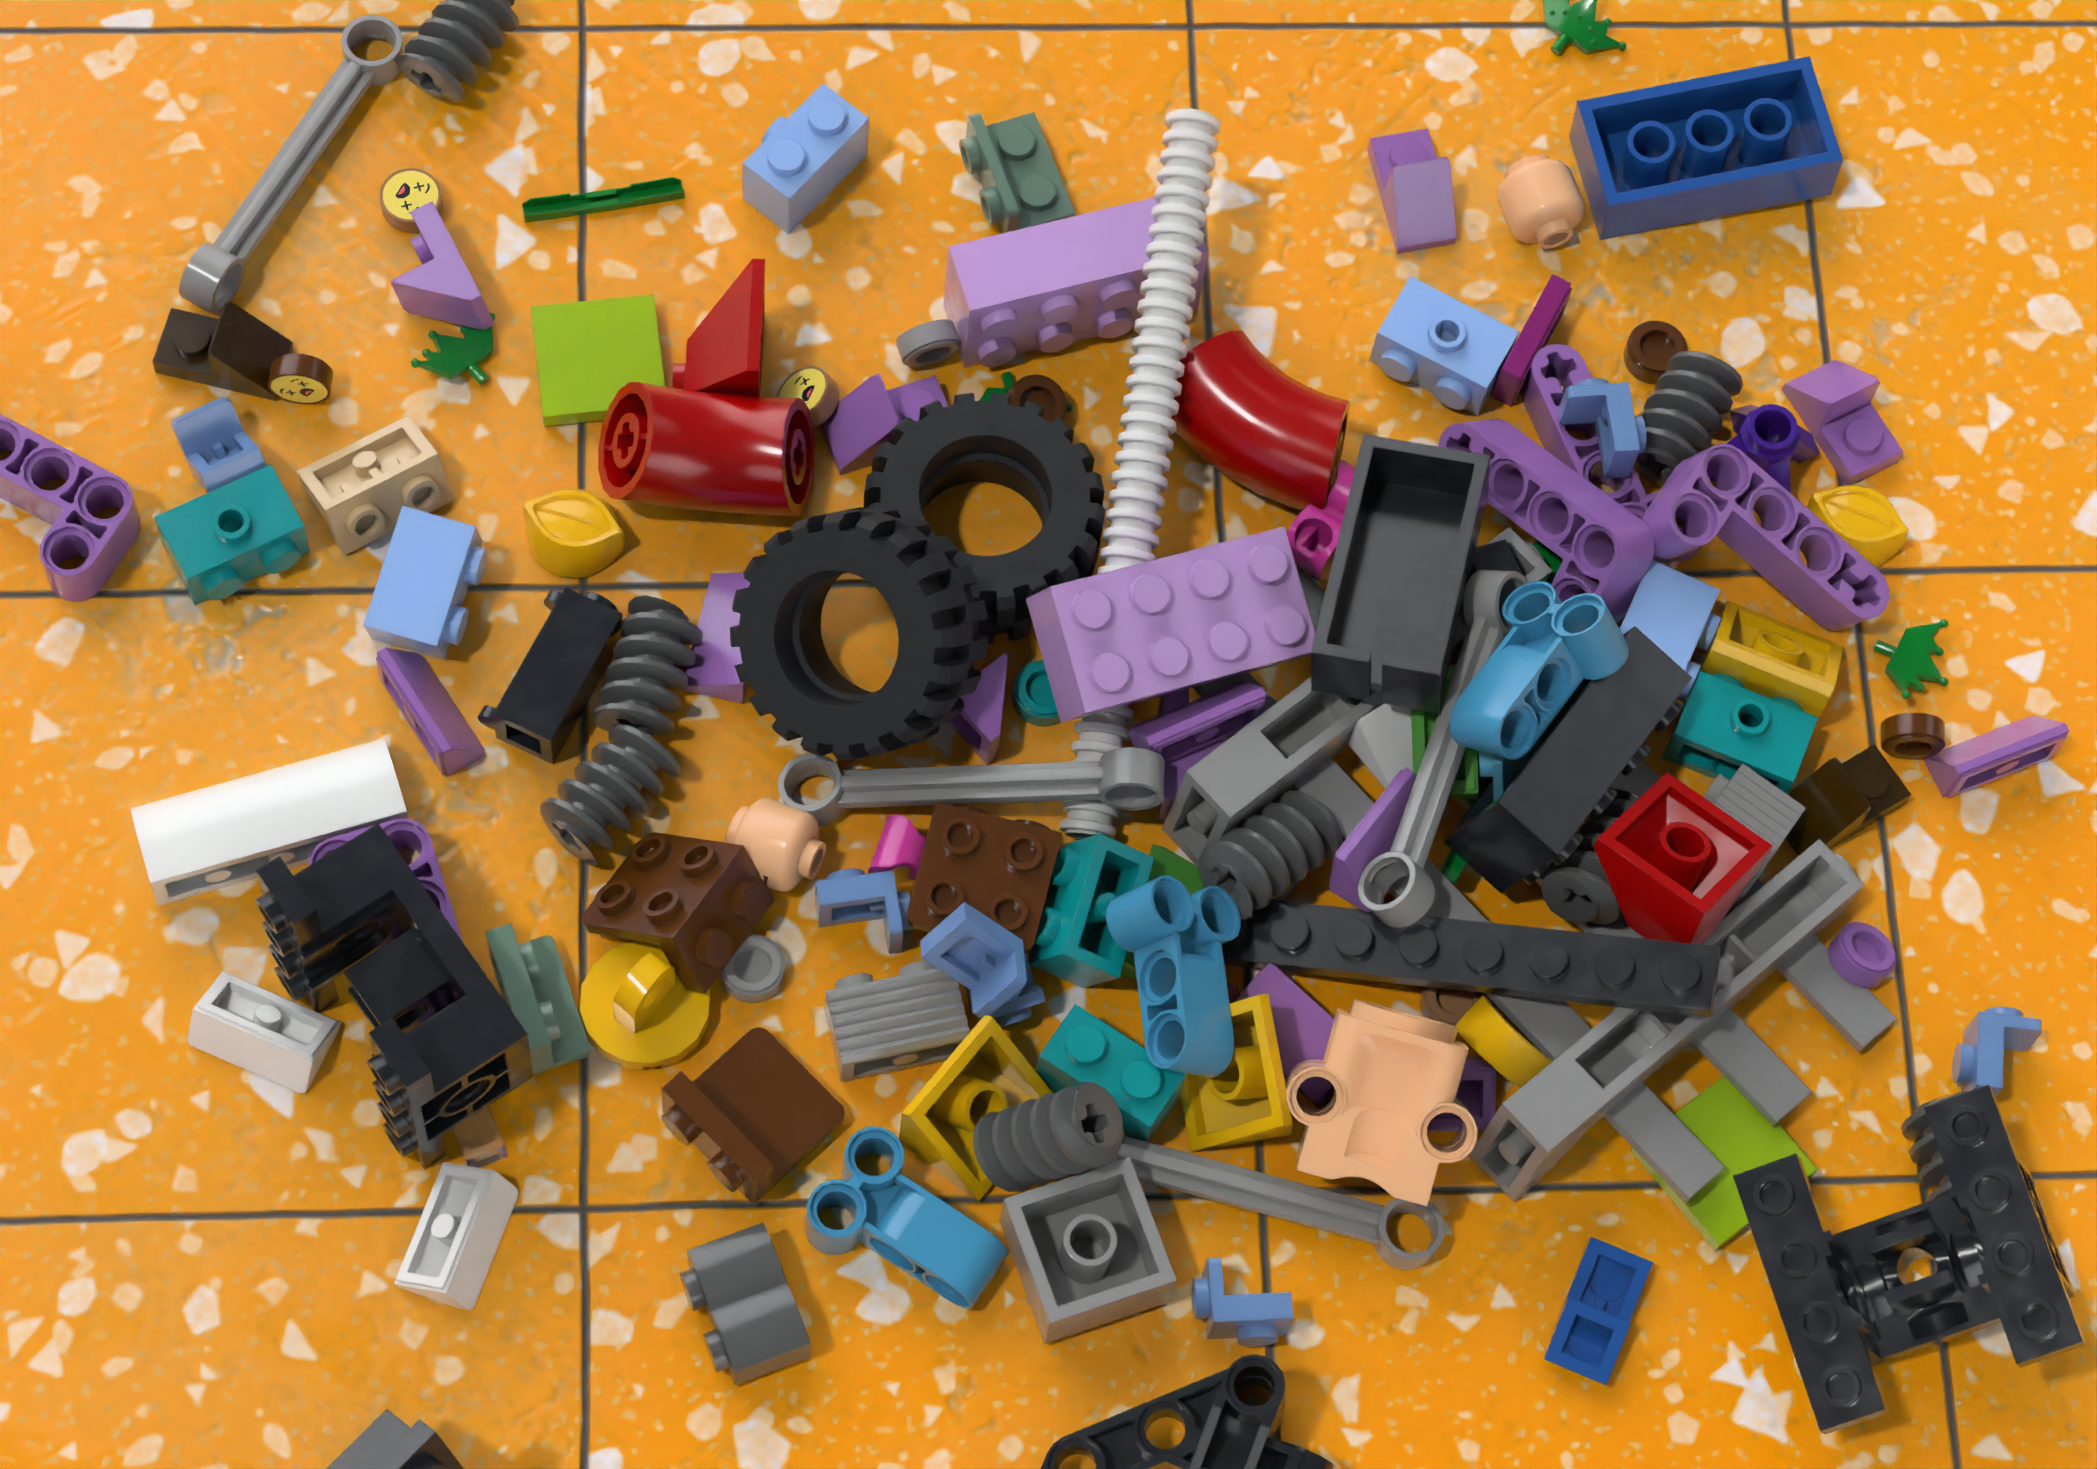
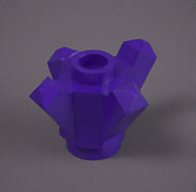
M1750 404L1731 409L1729 412L1733 431L1738 433V435L1726 444L1740 449L1791 493L1789 463L1796 461L1801 464L1820 454L1812 434L1797 425L1793 414L1779 405L1767 404L1757 407ZM1707 470L1709 480L1715 481L1713 475Z

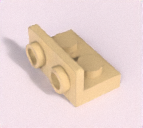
M409 416L296 471L303 490L328 522L336 545L343 554H349L393 532L402 505L430 513L450 503L454 498L439 454Z

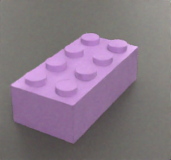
M1154 197L948 246L943 306L948 320L954 322L961 342L958 351L964 368L979 364L985 367H995L1009 362L1016 355L1036 350L1046 353L1057 352L1067 348L1077 340L1098 335L1102 338H1114L1131 330L1135 326V320L1142 317L1137 312L1138 301L1145 299V296L1140 293L1141 282L1148 280L1143 274L1144 263L1151 261L1145 253L1147 244L1153 242L1148 236L1149 226L1156 223L1151 218L1152 207L1159 205ZM1204 240L1202 245L1196 247L1202 253L1201 261L1193 266L1199 271L1198 281L1191 284L1196 290L1195 300L1188 303L1193 312L1198 310L1209 254Z
M1285 526L1050 586L1026 598L1061 723L1296 660L1311 654L1315 631Z

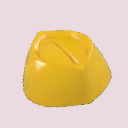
M1843 485L1811 495L1807 508L1876 568L1891 559L1901 549L1909 532L1908 527L1904 524L1892 503L1871 487Z
M566 489L527 501L522 507L529 547L535 561L545 570L557 576L567 578L589 577L603 570L624 551V532L613 507L602 497L588 490Z
M1484 995L1470 1007L1455 1025L1458 1028L1457 1032L1486 1062L1519 1088L1553 1061L1543 1054L1492 1000Z

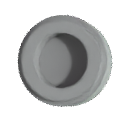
M947 319L934 320L917 325L905 331L896 339V346L902 363L909 367H924L943 361L956 353L961 345L954 322Z
M749 934L720 973V980L724 989L730 996L745 1003H759L770 999L779 991L784 981L785 960L783 953L771 939L762 935Z

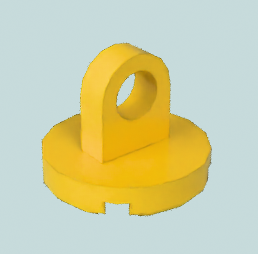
M635 940L613 947L593 963L581 985L579 1011L589 1042L605 1059L627 1069L644 1070V1067H656L659 1065L666 1067L678 1063L698 1046L709 1025L710 991L708 989L706 993L686 990L677 976L675 968L669 963L659 944Z

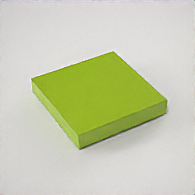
M654 294L531 306L544 426L603 421L619 389L629 382H641L665 387Z
M1724 1076L1674 1113L1725 1167L1716 1178L1687 1203L1678 1196L1633 1147L1630 1150L1714 1251L1718 1250L1749 1226L1733 1178L1734 1175L1795 1153L1802 1160L1808 1180L1818 1170L1778 1123L1773 1127Z

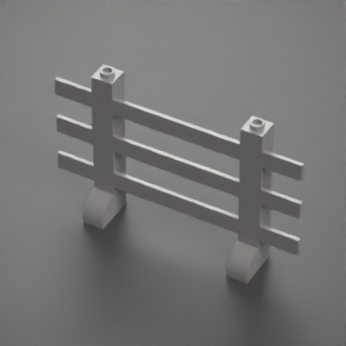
M1510 527L1487 543L1506 539L1528 583L1535 581L1547 582L1553 571L1545 563L1538 549L1532 544L1523 541ZM1296 566L1316 633L1325 591L1303 569ZM1463 609L1450 665L1457 662L1469 629ZM1250 673L1193 687V689L1203 697L1239 681H1246L1258 686L1261 685ZM1311 677L1278 702L1264 689L1267 696L1263 713L1186 771L1162 830L1199 867V858L1204 848L1216 841H1220L1225 833L1237 828L1242 821L1255 815L1262 807L1272 803L1277 796L1291 790L1304 792L1322 803L1335 818L1341 831L1342 842H1344L1373 806L1374 802L1332 758L1348 746L1356 722L1362 716L1384 704L1381 703L1382 691L1371 690L1369 701L1311 690ZM1477 751L1479 796L1488 777H1480L1479 751ZM1642 761L1629 775L1624 777L1620 773L1611 784V787L1627 790L1641 797L1660 777ZM1476 800L1457 801L1468 811ZM1820 839L1766 884L1757 878L1736 908L1730 914H1726L1718 927L1700 944L1719 946L1720 950L1712 1017L1617 1007L1591 1029L1565 1001L1485 993L1523 1034L1553 1061L1501 1104L1469 1155L1506 1195L1515 1202L1568 1153L1585 1131L1604 1117L1678 1196L1687 1203L1716 1178L1725 1167L1643 1082L1692 1042L1773 1127L1808 1098L1812 1091L1731 1009L1776 970L1858 1052H1861L1892 1025L1897 1018L1867 988L1853 985L1842 978L1830 962L1828 948L1816 937L1846 911L1865 884L1855 875L1849 862L1841 855L1833 853ZM1427 858L1423 870L1431 877L1435 893L1433 902L1424 916L1488 922ZM1552 862L1536 880L1540 887L1545 876L1553 870L1555 863ZM1410 875L1396 880L1388 890L1394 899H1397L1404 892ZM1622 911L1618 919L1610 924H1596L1590 921L1577 924L1585 933L1646 939L1627 925Z

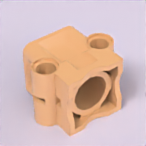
M1356 999L1353 1001L1351 1011L1337 1008L1323 1060L1309 1059L1300 1062L1290 1071L1286 1079V1101L1289 1110L1299 1122L1305 1124L1295 1157V1162H1297L1296 1170L1330 1180L1343 1177L1365 1178L1381 1186L1392 1197L1427 1206L1439 1162L1454 1163L1464 1159L1472 1152L1477 1142L1475 1120L1464 1104L1456 1098L1469 1050L1464 1043L1455 1040L1458 1028L1402 1010ZM1314 1076L1323 1077L1334 1086V1094L1331 1100L1325 1106L1319 1108H1309L1303 1105L1297 1098V1090L1300 1084ZM1445 1112L1459 1116L1461 1119V1129L1457 1137L1452 1141L1436 1143L1427 1137V1127L1436 1115Z

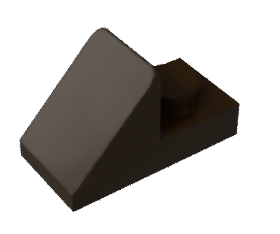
M225 301L219 319L171 308L152 362L155 373L276 401L277 396L268 388L271 363L282 355L292 354L294 347L292 341L236 304Z
M1875 744L1842 764L1834 757L1788 794L1806 807V809L1790 830L1786 839L1798 856L1819 839L1831 849L1906 804L1911 793Z

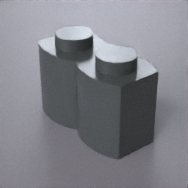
M764 1223L687 1250L690 1270L680 1273V1279L691 1309L696 1311L704 1308L713 1330L704 1333L703 1338L716 1372L728 1369L734 1385H738L811 1357L810 1339Z

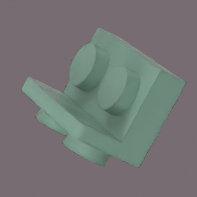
M980 112L968 115L966 138L959 140V148L966 171L969 175L977 173L983 190L979 192L980 203L985 219L990 226L998 224L1002 234L1075 216L1074 208L1034 112L988 126L985 125Z
M511 923L485 931L490 961L503 999L528 1034L533 1074L588 1057L591 1052L590 1045L553 937L546 935L518 944Z

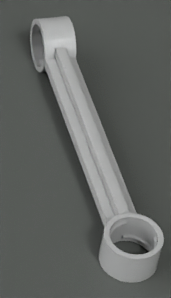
M364 15L354 19L345 27L341 37L342 63L214 244L206 242L192 255L180 281L179 294L183 299L213 314L222 312L225 301H232L242 281L245 263L370 86L383 85L392 81L401 72L394 59L399 54H403L402 35L393 21L379 15ZM367 40H381L394 48L387 57L377 61L362 60L352 53V50L358 44Z
M1478 570L1468 580L1463 596V611L1469 629L1391 850L1374 858L1365 867L1360 876L1358 895L1361 902L1390 927L1402 928L1414 924L1426 914L1433 902L1435 893L1434 883L1423 868L1466 748L1459 746L1451 736L1450 716L1452 708L1463 691L1503 641L1505 635L1511 630L1502 614L1503 604L1515 589L1528 583L1526 578L1517 571ZM1410 875L1404 892L1394 901L1383 904L1388 888L1399 878Z
M1127 747L1106 752L1101 756L1100 761L839 770L837 764L828 756L806 753L793 758L785 765L778 779V790L784 804L815 816L819 827L834 822L842 815L846 808L935 805L936 801L951 805L1100 799L1104 804L1116 809L1145 810L1158 806L1164 800L1165 760L1154 751ZM824 775L834 779L832 792L826 799L817 804L801 805L792 799L796 787L808 777Z
M1125 1133L1123 1134L1121 1148L1115 1158L1105 1164L1108 1165L1130 1157L1139 1181L1372 1243L1376 1252L1385 1263L1400 1270H1414L1427 1264L1440 1247L1445 1234L1443 1217L1437 1207L1430 1201L1427 1206L1396 1198L1387 1206L1127 1137ZM1089 1168L1088 1170H1086V1171H1084V1172H1087V1171H1090V1170H1093V1169H1096V1168ZM1399 1213H1410L1421 1218L1431 1233V1242L1427 1250L1419 1253H1408L1398 1249L1388 1237L1387 1221Z

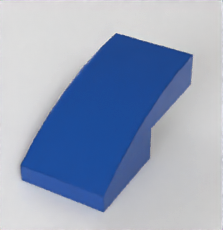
M1590 1237L1565 1298L1543 1360L1607 1385L1631 1325L1630 1319L1653 1262Z

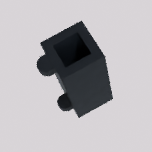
M567 587L564 588L562 593L556 590L549 591L544 600V605L551 610L550 615L497 707L485 705L477 717L483 725L495 730L497 739L551 764H554L614 658L615 643L622 638L621 625L623 616L610 600L594 592H585L582 595Z

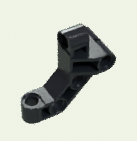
M1252 1354L1242 1356L1223 1371L1062 1437L1053 1443L1047 1452L1041 1469H1059L1064 1459L1075 1454L1086 1455L1092 1459L1096 1469H1333L1334 1465L1322 1456L1307 1449L1275 1440L1285 1410L1284 1376L1274 1361L1266 1356ZM1252 1386L1263 1387L1272 1395L1268 1402L1256 1407L1245 1405L1237 1396L1242 1390ZM1164 1417L1174 1418L1182 1424L1185 1429V1435L1180 1444L1174 1448L1160 1449L1149 1442L1146 1437L1147 1430L1157 1419Z

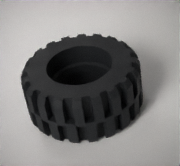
M974 393L954 395V404L943 408L941 402L937 400L920 408L919 421L917 423L911 418H904L892 429L891 443H881L873 457L872 473L868 474L866 478L863 508L865 510L876 507L897 509L901 518L916 516L925 521L924 509L938 494L955 485L975 481L1000 484L1023 496L1034 507L1042 521L1041 531L1035 538L1023 547L1002 555L979 556L958 550V553L953 557L958 567L970 565L978 580L976 584L970 586L975 602L985 601L988 619L978 621L979 635L987 636L989 638L988 644H993L994 634L1007 632L1009 640L1014 641L1030 635L1032 619L1026 598L1050 586L1093 575L1104 523L1105 509L1102 505L1105 491L1101 475L1095 471L1093 472L1095 459L1087 445L1081 442L1074 446L1072 445L1074 430L1061 418H1056L1050 423L1044 419L1045 408L1030 401H1026L1023 408L1009 404L1010 395L991 393V401H975ZM931 531L929 538L938 537Z
M863 507L812 516L793 523L791 530L776 533L764 543L766 555L756 556L751 559L743 572L744 579L749 581L750 585L748 588L736 590L732 605L733 612L740 613L739 625L730 627L731 647H740L742 663L734 666L740 684L749 681L755 692V695L749 698L750 703L760 716L771 713L776 720L772 728L785 740L790 741L803 737L800 745L804 751L818 756L833 753L838 760H857L869 755L875 757L926 740L939 732L940 725L953 721L965 708L964 700L960 696L974 693L982 676L980 670L973 668L975 660L987 657L989 638L979 635L978 621L988 619L984 600L974 601L970 586L976 584L978 580L970 565L958 567L953 559L958 553V548L945 535L929 538L932 528L928 522L916 516L901 518L897 509L884 507L866 510ZM850 572L871 583L886 599L896 620L899 638L896 663L886 683L876 692L861 689L843 677L831 662L823 643L821 634L823 604L831 586L844 573Z

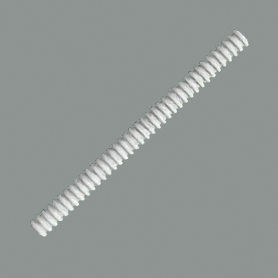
M1176 109L1166 114L1165 125L1170 130L1163 133L1162 143L1167 148L1161 151L1159 160L1165 167L1159 169L1157 173V181L1162 186L1155 189L1154 199L1159 205L1152 207L1151 218L1156 223L1149 226L1148 236L1153 242L1147 244L1145 253L1151 261L1144 263L1143 274L1148 280L1141 282L1140 293L1145 296V299L1138 301L1137 312L1142 317L1135 320L1134 330L1140 335L1132 340L1131 347L1137 355L1130 357L1129 369L1134 374L1128 376L1126 380V387L1131 390V393L1124 396L1123 406L1128 409V412L1121 415L1120 425L1125 428V431L1118 434L1117 444L1123 448L1122 451L1115 453L1114 463L1120 466V469L1112 473L1111 481L1117 485V489H1113L1109 493V501L1114 504V508L1108 509L1106 513V520L1111 523V527L1104 529L1103 540L1108 542V546L1101 548L1100 559L1105 561V566L1099 567L1097 574L1157 559V556L1151 553V550L1159 545L1160 538L1154 534V530L1160 529L1162 525V517L1157 515V511L1164 509L1165 498L1160 495V492L1167 490L1168 479L1163 476V473L1170 470L1171 461L1165 455L1173 450L1174 442L1168 438V435L1175 433L1177 423L1171 419V416L1178 414L1179 403L1174 400V397L1181 395L1182 384L1177 381V378L1184 375L1185 366L1179 361L1187 355L1188 347L1182 341L1188 339L1190 335V327L1185 322L1192 319L1193 309L1188 303L1195 300L1196 290L1191 284L1198 281L1199 271L1193 266L1201 261L1202 253L1196 247L1203 244L1204 233L1199 228L1206 225L1207 215L1202 210L1209 206L1210 196L1204 191H1207L1212 186L1213 178L1207 172L1214 170L1215 159L1210 154L1217 151L1218 140L1213 135L1220 132L1221 122L1212 114L1197 109ZM1129 705L1082 717V721L1076 722L1074 733L1080 736L1078 741L1072 742L1071 752L1077 756L1076 760L1070 762L1100 761L1101 756L1106 752L1124 748L1122 747L1123 742L1130 740L1129 729L1125 726L1127 722L1133 721L1134 711L1128 708ZM1100 799L1063 801L1062 810L1068 813L1067 819L1060 821L1059 830L1064 832L1066 836L1083 839L1101 833L1112 839L1116 837L1117 829L1111 826V821L1118 819L1119 809L1104 804Z

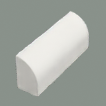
M384 738L130 808L147 874L158 906L258 878L256 870L279 856L288 869L309 864L308 861L311 853L316 846L331 837L393 819H408L406 806Z

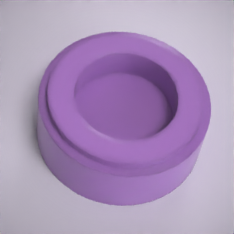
M1853 922L1845 925L1833 938L1828 947L1830 962L1837 973L1846 981L1859 987L1872 988L1878 986L1894 969L1896 964V953L1889 939L1880 930L1865 923Z

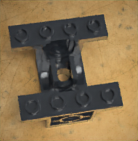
M379 823L294 876L280 856L256 870L263 895L256 898L255 902L265 918V921L261 924L272 943L268 945V949L278 965L274 968L275 973L287 993L295 1002L305 997L313 1010L319 1013L339 1000L334 979L344 973L352 985L348 989L349 994L374 1028L369 1032L373 1054L371 1055L372 1058L367 1061V1064L376 1078L372 1085L381 1100L377 1103V1106L386 1121L382 1124V1127L395 1149L403 1158L413 1152L424 1170L447 1156L443 1138L444 1134L533 1078L527 1032Z
M1989 1085L1924 1107L1952 1187L1946 1189L1948 1194L1835 1233L1822 1220L1804 1165L1796 1153L1733 1176L1814 1415L1823 1434L1890 1413L1874 1366L1980 1329L2002 1323L2014 1359L2020 1368L2086 1346L2069 1300L2076 1297L2036 1186L2029 1169L2014 1150L1994 1092ZM1922 1258H1930L1936 1261L1938 1270L1936 1274L1908 1284L1906 1283V1272L1914 1261Z

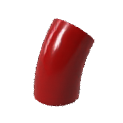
M1242 330L1229 331L1214 336L1188 351L1186 357L1179 361L1185 366L1184 375L1177 378V381L1182 384L1181 395L1174 397V400L1179 403L1178 414L1171 416V419L1177 423L1175 432L1197 454L1219 471L1257 494L1302 511L1309 504L1319 509H1324L1327 505L1328 496L1336 483L1337 465L1341 461L1349 417V401L1326 395L1289 377L1262 355Z
M629 382L619 389L609 405L602 425L598 447V471L602 487L610 498L638 503L727 513L801 516L809 503L815 471V442L809 408L801 398L717 394L663 387L641 382Z

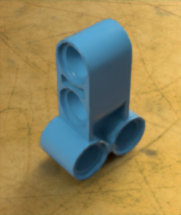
M1535 581L1515 589L1506 598L1502 614L1511 630L1452 708L1450 733L1453 740L1459 746L1506 759H1520L1530 751L1584 678L1597 680L1608 677L1625 664L1629 656V646L1602 597L1594 593L1575 595L1562 603L1551 584Z
M1169 875L1160 876L1110 901L1106 909L1107 926L1114 941L1123 949L1134 953L1144 1041L1148 1059L1154 1066L1160 1069L1204 1077H1215L1226 1070L1234 1052V1033L1222 945L1238 936L1241 928V916L1233 897L1223 888L1207 886L1189 894L1186 887L1178 879Z
M871 1126L858 1130L849 1138L844 1151L842 1180L824 1182L810 1195L805 1215V1234L809 1243L816 1250L827 1255H841L851 1251L860 1242L943 1298L962 1308L971 1309L1009 1254L1008 1249L988 1230L901 1174L904 1163V1149L900 1139L892 1131L882 1127ZM865 1153H877L888 1161L890 1169L882 1175L869 1176L857 1168L855 1160ZM828 1206H840L852 1215L854 1221L844 1229L833 1230L825 1227L820 1222L817 1214Z

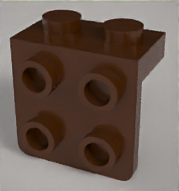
M936 801L907 909L909 925L915 929L931 932L965 902L1022 939L1024 954L1029 953L1034 947L1054 865L1060 850L1062 832L1050 830L1047 826L1031 820L1018 819L1014 821L989 815L977 807L966 804L949 805Z
M653 832L645 835L632 847L627 858L606 885L597 892L595 899L582 914L581 921L589 933L659 944L669 963L675 968V972L685 989L706 993L775 899L743 845Z
M760 1027L751 1029L693 1082L680 1071L661 1088L663 1108L661 1118L667 1128L684 1145L688 1146L693 1143L709 1159L707 1165L719 1182L731 1192H735L738 1189L753 1205L842 1125L845 1115L843 1106L766 1029Z

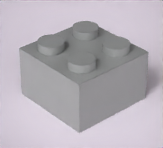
M1130 1157L1004 1199L1000 1224L1044 1344L1170 1302L1177 1279Z

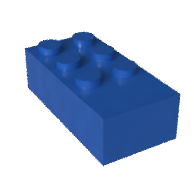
M1810 56L1577 101L1569 135L1600 240L1828 196L1832 194L1843 162Z

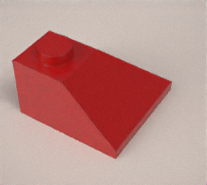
M752 259L687 339L686 363H674L672 388L760 397L765 321V259Z
M1666 772L1597 838L1594 849L1626 923L1631 929L1646 939L1701 944L1718 927L1769 855L1773 845Z

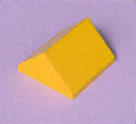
M1727 600L1720 616L1722 618L1707 649L1700 670L1708 674L1720 673L1734 677L1746 689L1768 698L1782 697L1794 701L1803 708L1804 712L1819 718L1835 688L1844 646Z
M1259 994L1230 1003L1234 1033V1052L1231 1062L1224 1072L1215 1077L1184 1073L1186 1077L1181 1091V1100L1191 1152L1292 1134L1293 1123L1286 1101V1085L1269 994Z
M984 1015L901 1113L899 1139L901 1144L972 1199L980 1201L993 1183L983 1173L976 1159L973 1146L974 1128L979 1118L990 1112H1000L1011 1105L1018 1106L1029 1099L1037 1100L1045 1094L1052 1093V1091L995 1019Z

